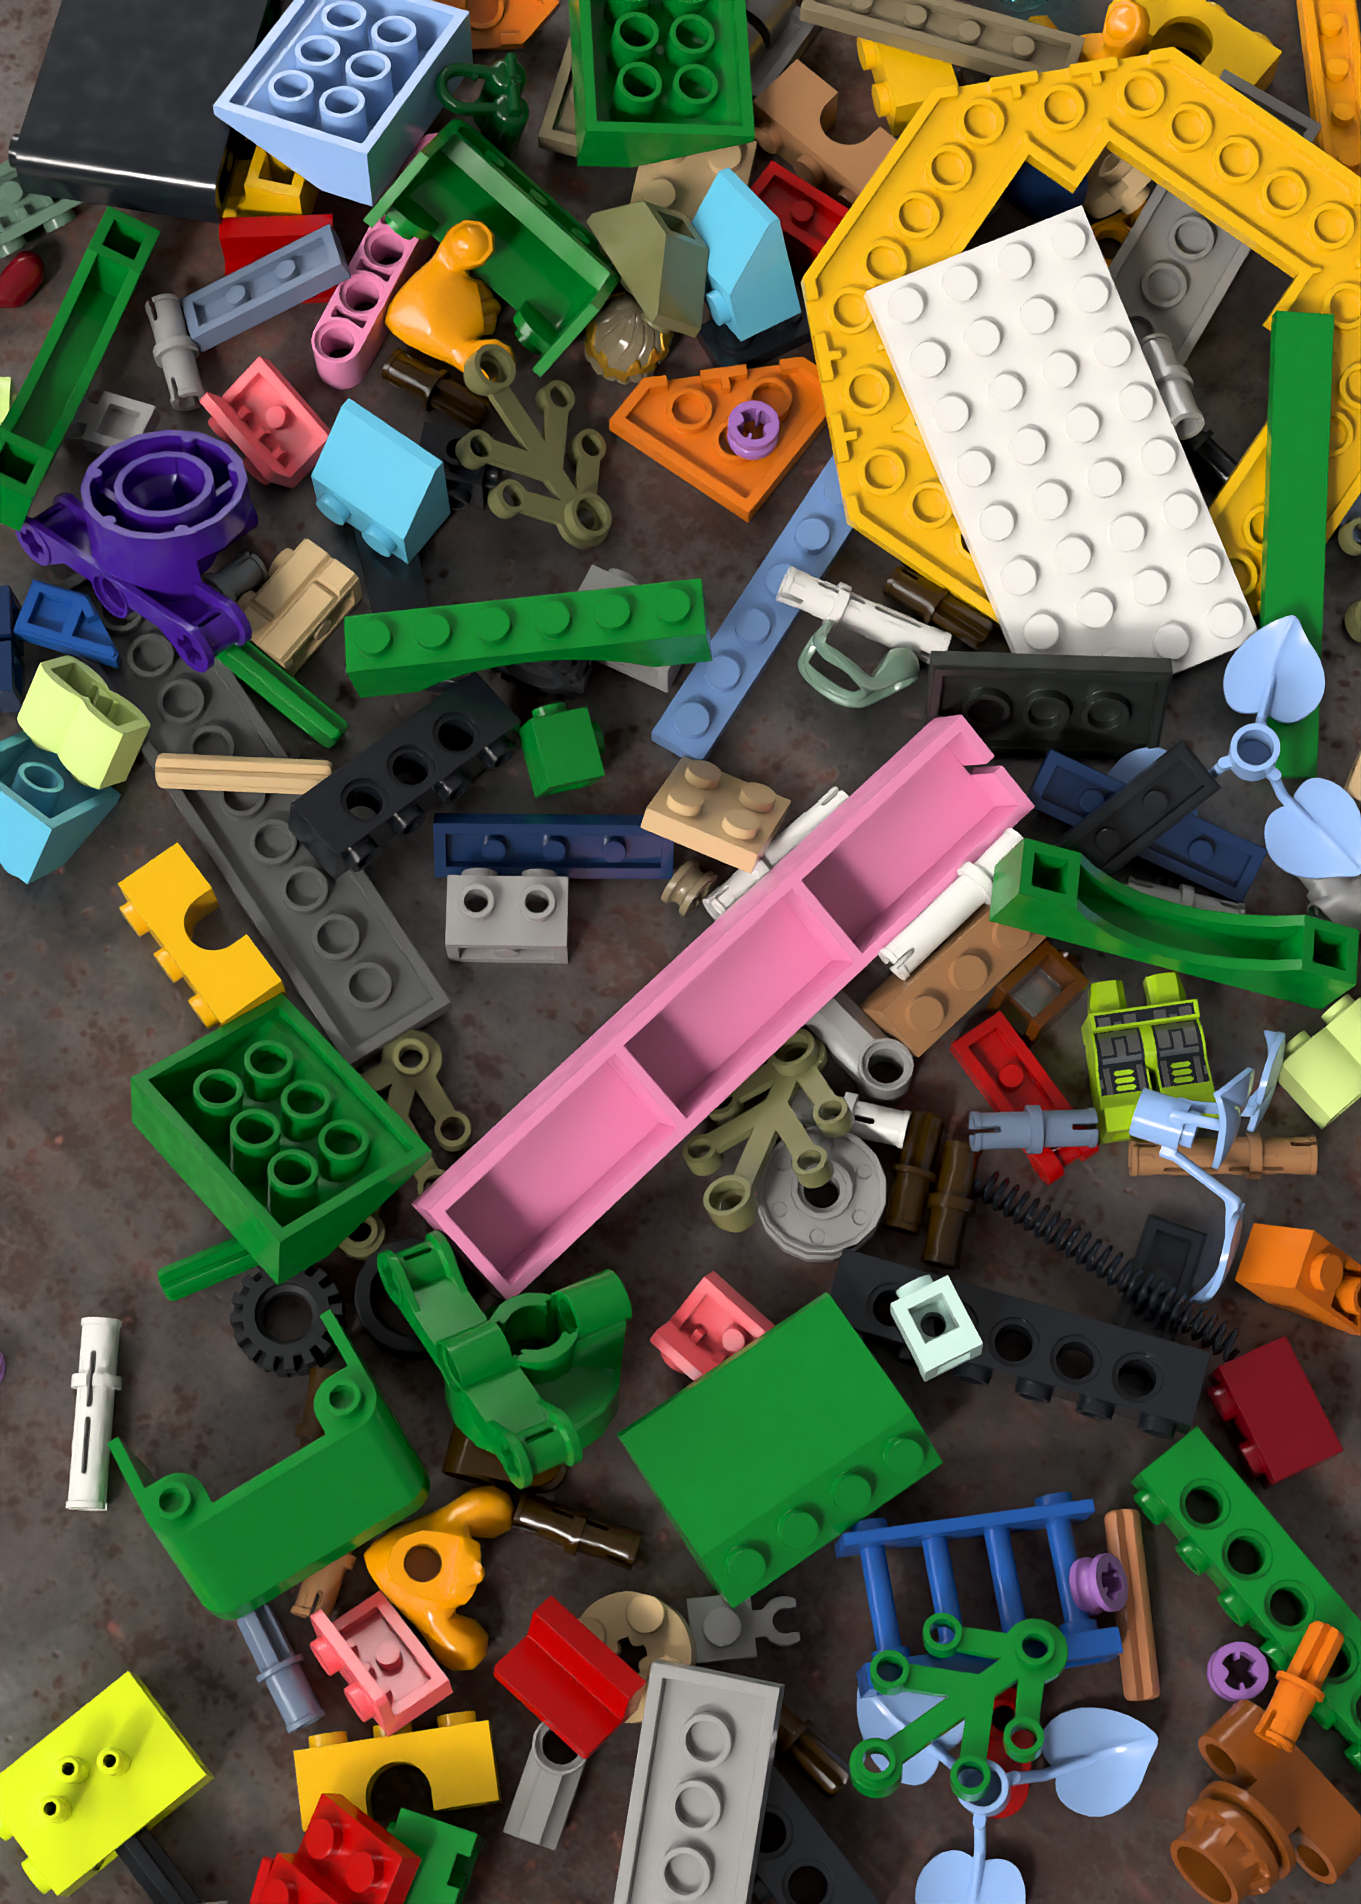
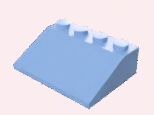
M294 0L213 105L214 115L320 190L373 207L444 107L438 100L434 89L436 78L440 71L451 63L464 62L473 64L470 12L433 0ZM464 76L453 77L447 82L448 91L451 95Z

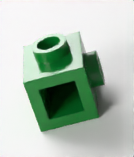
M558 702L536 708L532 711L533 718L519 729L518 735L535 799L591 787L605 776L600 757L605 752L602 730L596 721L591 722L587 706L568 710L566 702Z

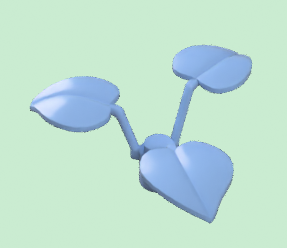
M1290 615L1259 629L1231 657L1223 679V691L1226 702L1236 712L1257 714L1255 723L1241 727L1234 734L1228 756L1221 757L1218 763L1208 771L1214 779L1231 769L1235 775L1243 780L1258 781L1267 778L1270 781L1278 800L1284 806L1273 811L1268 817L1264 828V839L1271 859L1285 872L1307 879L1356 877L1361 874V814L1354 800L1341 786L1318 777L1310 778L1303 782L1292 798L1283 784L1281 772L1275 767L1280 753V742L1276 733L1266 726L1268 716L1282 724L1301 721L1315 711L1321 702L1325 688V676L1321 661L1307 639L1298 618ZM1145 747L1134 750L1122 757L1111 768L1108 775L1128 783L1167 750L1159 747L1153 749ZM1197 808L1194 809V810L1191 812V814L1197 816V814H1198Z
M1264 1030L1268 1057L1259 1088L1251 1096L1255 1069L1247 1067L1221 1089L1214 1092L1213 1095L1216 1103L1191 1101L1182 1097L1175 1098L1144 1088L1132 1118L1129 1135L1161 1145L1159 1157L1175 1162L1222 1198L1225 1203V1240L1219 1266L1214 1276L1204 1288L1189 1300L1191 1302L1197 1299L1198 1305L1207 1303L1213 1298L1230 1270L1239 1247L1245 1203H1242L1240 1197L1178 1151V1148L1181 1145L1191 1149L1199 1127L1219 1131L1215 1156L1211 1168L1218 1170L1235 1141L1241 1123V1116L1251 1117L1246 1131L1253 1133L1271 1103L1277 1078L1283 1064L1285 1033L1279 1031ZM1202 1113L1217 1114L1219 1119L1203 1116Z
M858 1688L857 1717L863 1741L869 1738L889 1739L945 1698L903 1692L893 1696L882 1695L860 1699ZM1082 1707L1061 1713L1044 1728L1042 1753L1051 1765L1050 1767L1005 1773L997 1763L987 1759L986 1763L991 1772L990 1788L987 1794L980 1800L973 1802L958 1798L961 1804L974 1814V1855L971 1857L965 1852L950 1850L935 1856L923 1868L918 1877L915 1889L916 1904H1025V1884L1019 1869L1013 1863L1004 1859L985 1860L987 1817L995 1816L1006 1808L1011 1798L1012 1786L1048 1781L1056 1778L1055 1784L1058 1797L1072 1811L1089 1817H1103L1117 1812L1131 1801L1140 1788L1150 1760L1158 1746V1737L1155 1732L1129 1715L1103 1708ZM965 1720L903 1764L901 1783L914 1786L924 1784L932 1778L940 1761L951 1769L957 1758L948 1751L958 1746L962 1741ZM870 1755L881 1771L888 1767L889 1762L883 1755ZM965 1769L958 1775V1780L963 1786L974 1788L982 1783L983 1777L975 1769Z

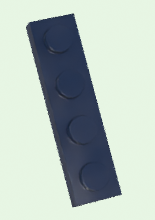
M1049 748L1026 796L1034 804L1035 809L1074 826L1126 783ZM1189 813L1137 856L1227 898L1242 903L1267 854V849Z
M435 813L433 821L435 877L462 875L463 870L470 868H487L496 871L498 876H521L525 870L548 869L556 872L557 877L577 879H672L674 841L640 828L644 815Z

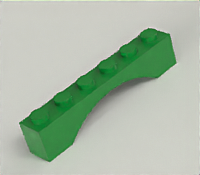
M109 205L86 249L46 339L15 401L0 425V523L19 532L141 280L161 232Z
M702 578L344 616L346 673L360 698L420 692L439 682L463 674L527 662L601 660L661 667L712 661L708 604Z
M1023 838L994 867L989 921L1319 1010L1356 985L1359 930L1307 915H1245L1204 910L1172 903L1142 893L1116 881L1095 867L1082 853L1028 838Z

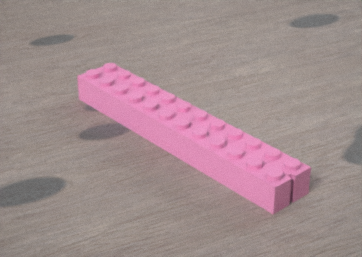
M963 715L937 717L931 720L411 1203L434 1230L440 1231L446 1237L454 1253L492 1295L504 1301L519 1295L878 955L882 948H885L959 877L957 870L965 862L973 864L1003 835V832L1008 827L1013 828L1035 807L1002 765L974 767L970 772L965 769L964 766L987 764L995 756Z

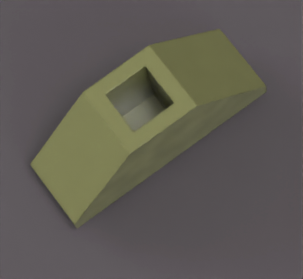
M647 201L592 213L586 223L600 243L598 248L607 259L612 261L621 275V285L639 303L643 310L641 315L645 322L655 330L665 334H669L672 330L695 338L701 330L709 248L688 217Z

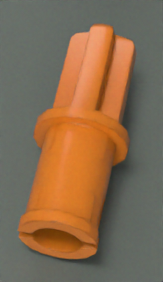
M1315 1621L1309 1625L1287 1671L1278 1670L1275 1676L1279 1683L1266 1711H1264L1258 1725L1254 1729V1733L1258 1737L1279 1749L1282 1747L1285 1751L1292 1753L1301 1729L1316 1701L1323 1702L1325 1694L1320 1689L1344 1642V1635L1336 1628L1321 1621Z

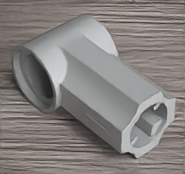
M842 990L802 1026L803 1029L809 1031L823 1042L827 1054L857 1083L858 1091L869 1103L885 1107L892 1106L901 1101L908 1093L914 1067L912 1054L904 1044L898 1040L890 1039ZM878 1062H888L898 1068L901 1077L893 1083H880L872 1078L869 1068Z
M542 1722L533 1734L532 1747L503 1832L557 1851L584 1768L590 1757L583 1759L577 1755L572 1762L564 1765L554 1764L549 1761L544 1753V1742L552 1730Z

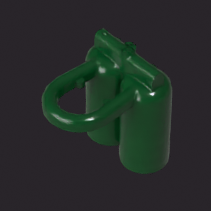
M513 52L507 53L504 59L494 62L492 66L459 62L451 63L444 67L438 74L434 89L438 100L453 113L473 116L474 122L482 129L480 133L508 159H512L530 115L529 106L521 97L526 86L527 74L522 65L517 62V54ZM456 76L471 77L473 81H477L478 78L485 79L479 97L474 102H464L453 97L448 91L447 82Z

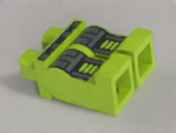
M1176 971L1154 974L1144 979L1143 987L1147 1006L1127 1008L1122 980L1095 982L1088 989V1016L1081 1027L1086 1051L1093 1108H1095L1098 1118L1096 1129H1098L1099 1144L1127 1141L1129 1137H1134L1129 1135V1130L1138 1100L1144 1088L1175 1098L1182 1097L1191 1101L1216 1103L1213 1095L1215 1090L1207 1059L1205 1037L1199 1021L1197 999L1187 1000L1182 982ZM1202 1113L1203 1116L1219 1119L1217 1114ZM1199 1127V1128H1198V1130H1205V1129H1206V1128H1202V1127Z

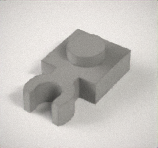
M104 391L98 405L91 403L85 395L65 437L75 438L82 436L81 440L88 451L102 454L109 447L135 435L155 432L161 416L156 406Z
M720 1595L689 1598L686 1600L689 1627L696 1646V1665L756 1659V1639H766L777 1647H790L801 1640L800 1632L780 1633L773 1625L775 1613L780 1610L796 1609V1599L793 1597H776L770 1600L762 1610H752L751 1597L734 1609Z

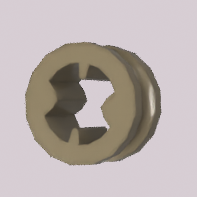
M691 857L679 868L661 896V900L666 904L677 903L680 907L679 914L684 918L689 917L702 904L703 898L710 893L717 880V874L713 871L701 872L699 869L700 862L694 857Z

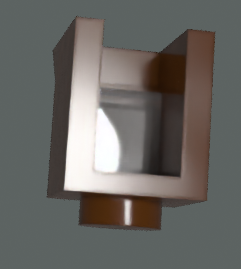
M1045 940L996 986L985 1011L990 1016L1001 1011L1030 1049L1056 1021L1080 1000L1090 981L1084 976L1081 965L1072 955L1064 950L1055 949Z

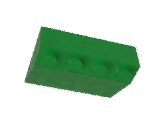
M568 0L577 166L633 168L754 141L755 129L745 0Z
M282 993L131 1077L132 1123L278 1286L334 1251L431 1158L432 1150Z
M827 1292L616 1434L712 1588L732 1609L943 1463L910 1407Z

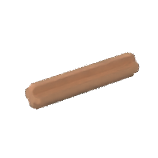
M1116 1509L1109 1511L1105 1515L1104 1523L1108 1553L1118 1558L1124 1568L1128 1582V1599L1121 1610L1115 1611L1116 1627L1118 1626L1123 1648V1653L1119 1655L1124 1697L1129 1701L1153 1700L1159 1697L1160 1683L1141 1519L1139 1512L1135 1509Z

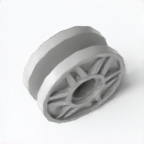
M810 1126L805 1128V1131L814 1145L825 1149L833 1164L834 1173L827 1183L836 1189L839 1196L838 1200L832 1206L826 1208H817L806 1200L804 1191L807 1187L801 1185L791 1166L793 1157L781 1140L773 1148L758 1182V1214L766 1234L783 1252L805 1262L832 1263L840 1260L843 1248L858 1252L873 1238L886 1205V1177L877 1155L860 1137L847 1133L838 1138H827L821 1134L817 1126ZM819 1163L812 1164L806 1170L815 1168Z

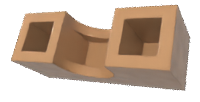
M797 59L753 100L754 139L766 152L770 154L777 153L792 165L799 178L815 188H820L829 197L850 209L897 140L881 126L866 140L857 144L845 145L831 140L825 132L836 122L839 92Z
M983 903L948 937L936 952L916 967L905 981L893 973L858 1007L890 1039L898 1040L908 1048L912 1056L920 1057L1047 936L989 921L991 905Z

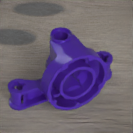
M169 429L135 435L109 447L88 466L80 486L83 502L69 492H61L54 497L52 506L34 518L27 516L20 532L15 530L22 548L36 563L42 566L64 563L92 582L98 599L111 614L118 618H126L134 611L159 627L184 662L199 673H205L211 669L215 658L232 645L243 646L252 638L250 622L241 608L233 600L223 596L202 582L200 576L214 564L217 554L254 530L258 525V516L250 499L243 460L226 442L201 432Z

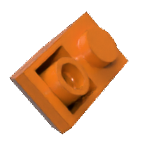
M1253 1223L1235 1281L1268 1304L1349 1334L1361 1336V1264L1314 1230Z

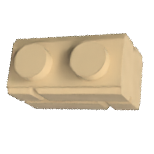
M304 539L294 551L290 548L284 549L271 564L268 572L270 578L257 593L252 590L246 592L236 603L250 622L252 629L250 641L293 677L342 622L344 616H347L363 598L360 580L357 575L335 558L332 559L326 551L309 539Z

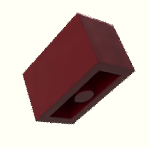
M1286 1335L1219 1365L1208 1376L1212 1386L1207 1388L1210 1403L1222 1422L1230 1420L1241 1442L1235 1446L1239 1462L1251 1480L1259 1479L1264 1490L1323 1464L1344 1451Z

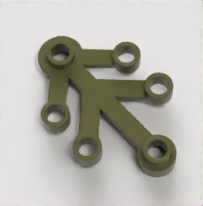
M487 344L482 346L469 356L464 364L465 384L473 393L489 398L521 449L493 440L487 432L476 429L470 431L457 442L455 448L457 459L464 467L471 470H477L485 464H490L542 481L553 498L528 492L516 480L506 479L492 488L488 494V505L491 511L502 519H510L521 513L555 524L560 535L570 545L579 549L594 548L607 537L612 521L609 506L597 495L600 460L606 454L604 438L594 429H584L568 441V456L577 466L573 485L563 470L568 414L575 404L573 390L564 381L553 380L537 392L535 397L536 407L544 416L541 436L509 387L516 374L513 358L504 348L498 345ZM482 370H484L487 373L489 379L485 377ZM550 393L557 396L560 401V407L552 402ZM582 441L588 444L592 456L584 451ZM470 442L479 447L481 457L472 452ZM503 492L511 496L513 507L505 502ZM577 516L582 519L584 526L579 522Z
M800 1028L768 1058L765 1065L759 1067L709 1114L712 1122L719 1126L718 1128L707 1134L703 1133L691 1137L683 1146L682 1155L691 1172L698 1176H706L714 1173L721 1167L724 1161V1151L749 1138L734 1174L715 1180L704 1193V1207L713 1223L720 1229L734 1233L742 1232L755 1222L759 1201L754 1192L778 1136H780L793 1157L791 1161L792 1169L804 1187L818 1188L823 1186L831 1179L834 1173L833 1164L825 1149L813 1144L792 1110L791 1105L799 1087H801L814 1105L812 1116L819 1131L827 1138H838L847 1134L854 1125V1116L846 1100L840 1096H835L821 1074L828 1059L827 1050L823 1042L805 1029ZM770 1089L765 1101L745 1112L743 1102ZM730 1103L725 1108L719 1109L724 1104ZM839 1114L836 1118L827 1120L832 1115ZM709 1151L705 1156L697 1158L700 1154ZM819 1163L815 1168L806 1170L812 1164Z
M411 1030L385 1046L382 1051L381 1063L360 1074V1076L377 1093L391 1087L386 1103L421 1139L409 1118L414 1096L417 1093L436 1122L434 1132L438 1144L447 1151H460L467 1147L472 1139L470 1121L463 1113L455 1111L437 1080L443 1062L438 1043L425 1032ZM409 1050L419 1051L423 1055L421 1063L413 1068H407L400 1063L401 1056ZM450 1122H458L464 1126L465 1132L458 1140H447L442 1135L445 1125ZM432 1156L413 1174L418 1182L417 1190L419 1195L425 1191L429 1182L437 1180L445 1172L437 1167ZM382 1205L364 1221V1223L371 1227V1234L365 1241L355 1242L348 1236L339 1245L343 1254L349 1259L364 1262L386 1243V1229L379 1218Z

